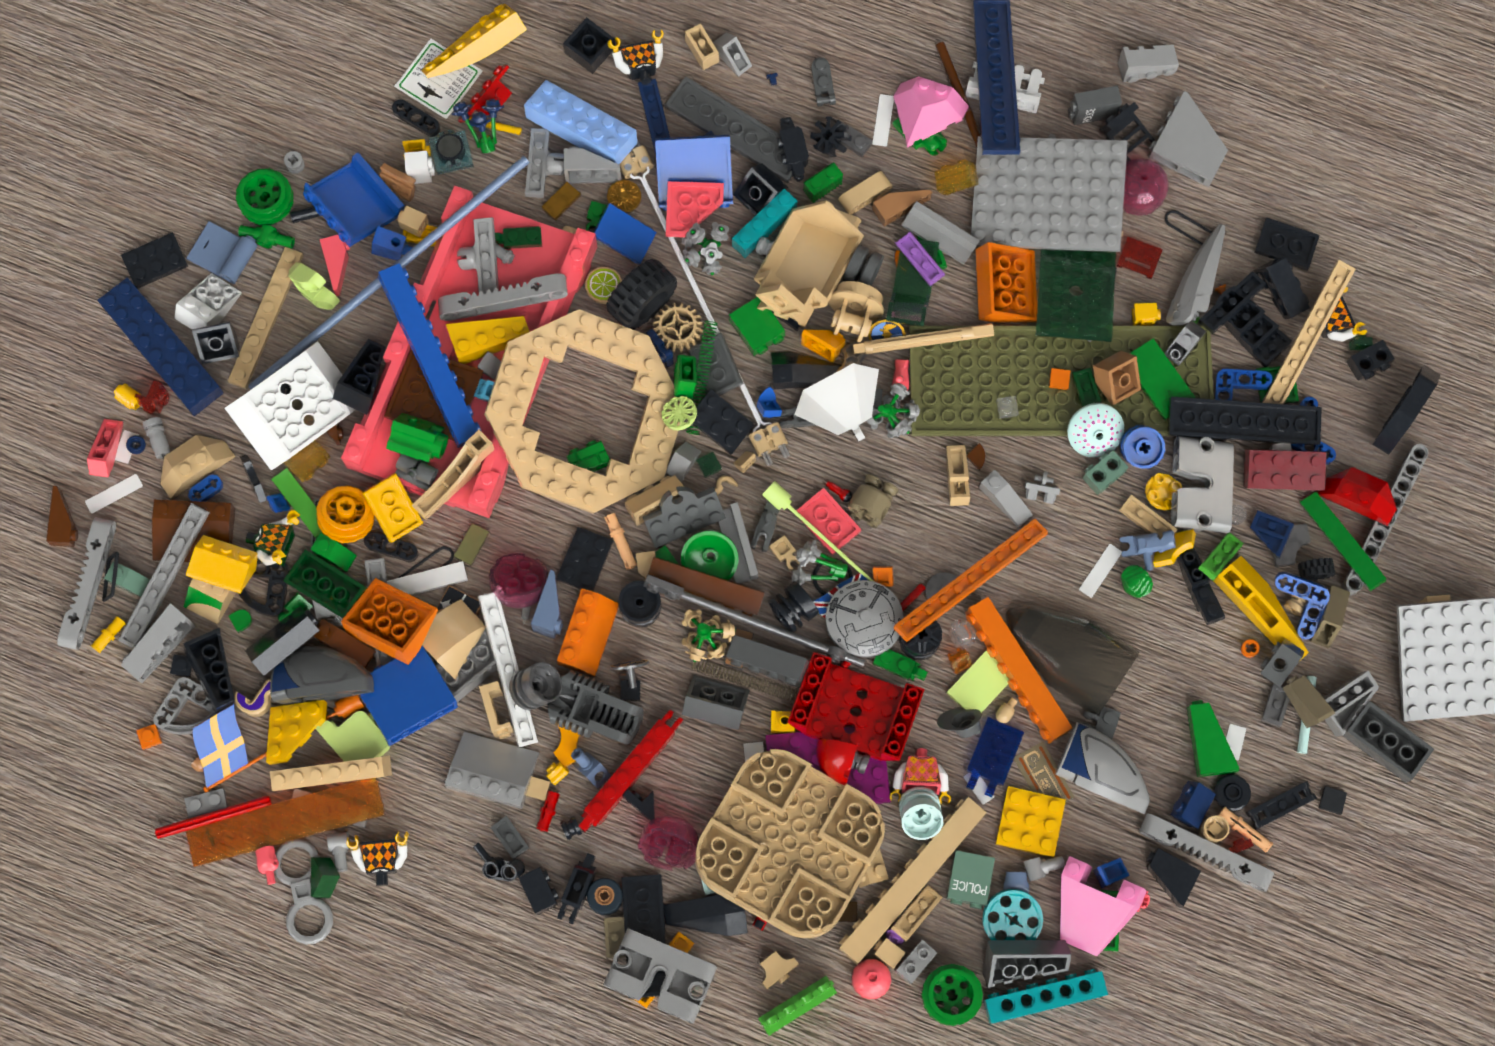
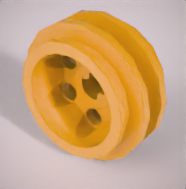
M337 486L328 490L319 499L316 508L317 525L324 535L340 543H351L364 538L371 531L375 515L362 494L364 491L352 486ZM330 516H334L336 519L332 520Z

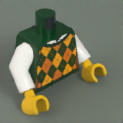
M289 511L287 517L282 520L262 524L258 534L247 533L246 543L254 544V551L258 553L257 558L265 565L276 563L284 566L295 538L292 524L297 525L299 523L297 517L300 514L297 511Z

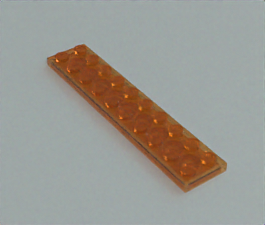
M370 778L261 807L238 816L187 830L186 834L193 866L199 867L254 852L265 846H275L385 816L386 813L378 779Z

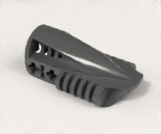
M571 670L561 678L562 691L560 696L555 701L546 704L548 705V715L551 724L558 725L561 728L565 727L566 730H571L573 733H578L581 736L584 734L585 738H589L594 731L627 745L634 740L642 723L643 708L609 695V685H603L602 682H597L595 679L591 680L587 676L584 678V675H578L575 671Z

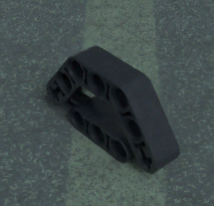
M1426 365L1422 366L1413 384L1407 388L1372 445L1388 455L1392 452L1437 386L1440 378L1439 373Z

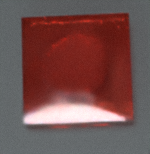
M1240 838L1233 842L1234 846L1229 848V850L1237 854L1253 847L1254 844L1251 838L1246 841L1244 838Z

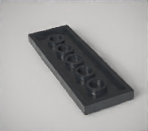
M662 875L622 877L625 933L627 929H631L666 944ZM658 971L655 974L650 987L642 998L659 997L660 989L666 976L665 972Z

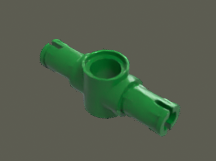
M264 224L256 228L240 225L238 230L239 236L246 237V235H249L256 240L257 245L271 249L272 246L277 245L293 248L295 245L294 237L282 235L276 228Z

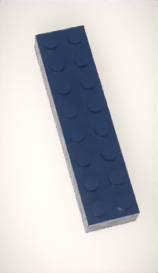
M128 277L97 300L193 416H196L224 394L219 385Z

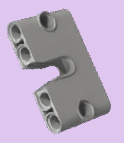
M1176 436L1173 446V474L1190 480L1202 481L1205 484V488L1177 489V492L1172 493L1171 524L1173 527L1191 528L1197 532L1203 530L1222 533L1230 532L1233 501V443L1214 441L1209 437L1199 439ZM1201 444L1205 446L1206 451L1202 449ZM1199 518L1204 521V525L1199 522Z
M627 929L619 949L614 955L613 963L603 986L639 1001L650 987L655 974L658 971H663L666 976L660 989L657 1008L694 1024L703 1000L706 998L717 966L641 933ZM621 956H627L629 958L627 964H618V959ZM701 987L703 989L702 995L699 997L693 996V988Z

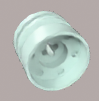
M914 787L907 790L899 800L901 824L908 836L917 840H926L940 832L943 826V815L940 800L932 789Z

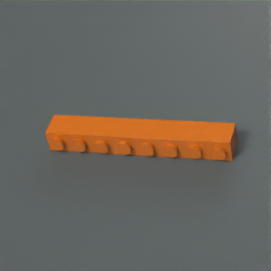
M989 597L969 607L965 612L968 623L976 629L977 637L987 646V652L990 657L995 658L999 663L997 664L999 671L1008 677L1009 687L1017 693L1020 704L1026 707L1031 721L1039 727L1041 737L1050 744L1067 734L1073 727Z

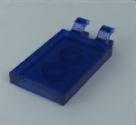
M988 717L966 772L971 773L966 787L974 790L979 777L990 782L984 795L992 798L997 785L1003 787L1024 732Z

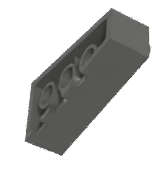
M734 635L726 655L733 666L739 668L741 666L746 667L751 672L762 673L769 678L780 680L798 688L801 687L809 665V661L806 658Z
M991 940L987 942L982 974L987 987L990 988L995 987L997 983L1004 982V984L1013 983L1012 980L1020 978L1028 980L1039 974L1047 976L1069 971L1071 952L1066 940Z

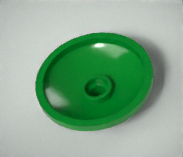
M705 530L692 535L684 544L681 552L682 566L726 580L732 578L738 567L739 555L734 542L728 536L718 531ZM712 552L714 556L709 557L707 553Z

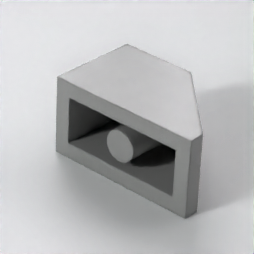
M726 32L713 42L720 58L738 77L752 67L736 36Z

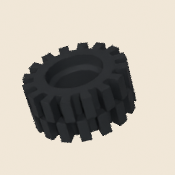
M1332 558L1306 560V562L1298 564L1300 577L1309 581L1330 578L1336 574Z

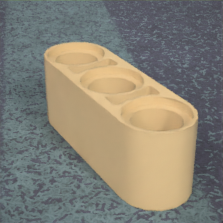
M879 171L843 193L838 198V201L846 212L852 215L872 203L878 196L888 193L893 186L885 174Z

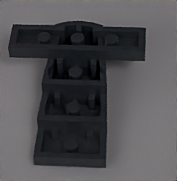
M1252 271L1237 286L1225 290L1219 296L1215 306L1200 318L1199 323L1212 334L1225 325L1236 340L1266 368L1292 344V340L1279 330L1278 324L1265 315V310L1251 301L1266 286V282Z

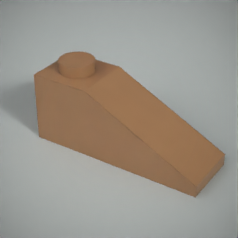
M931 190L888 193L885 196L880 195L874 200L872 210L885 227L909 213L916 201L921 204L929 201L932 192Z

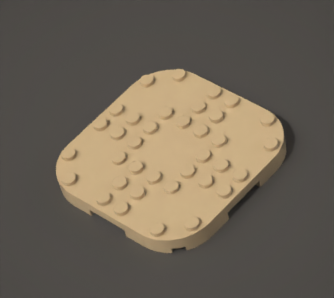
M770 749V751L754 754L740 768L731 787L699 838L695 853L696 868L702 881L717 894L789 935L799 938H814L830 931L840 920L882 844L885 824L877 804L864 793L848 784L844 786L836 782L831 777L811 767V763L791 752Z

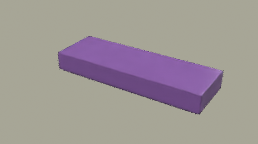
M908 232L895 242V245L930 287L945 276L942 269L911 232Z

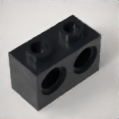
M1381 340L1352 355L1346 363L1359 381L1363 378L1365 380L1370 379L1375 375L1374 372L1381 370V372L1391 367V363L1395 358L1384 340ZM1376 355L1382 356L1383 361L1378 360ZM1360 363H1364L1367 369L1361 368Z

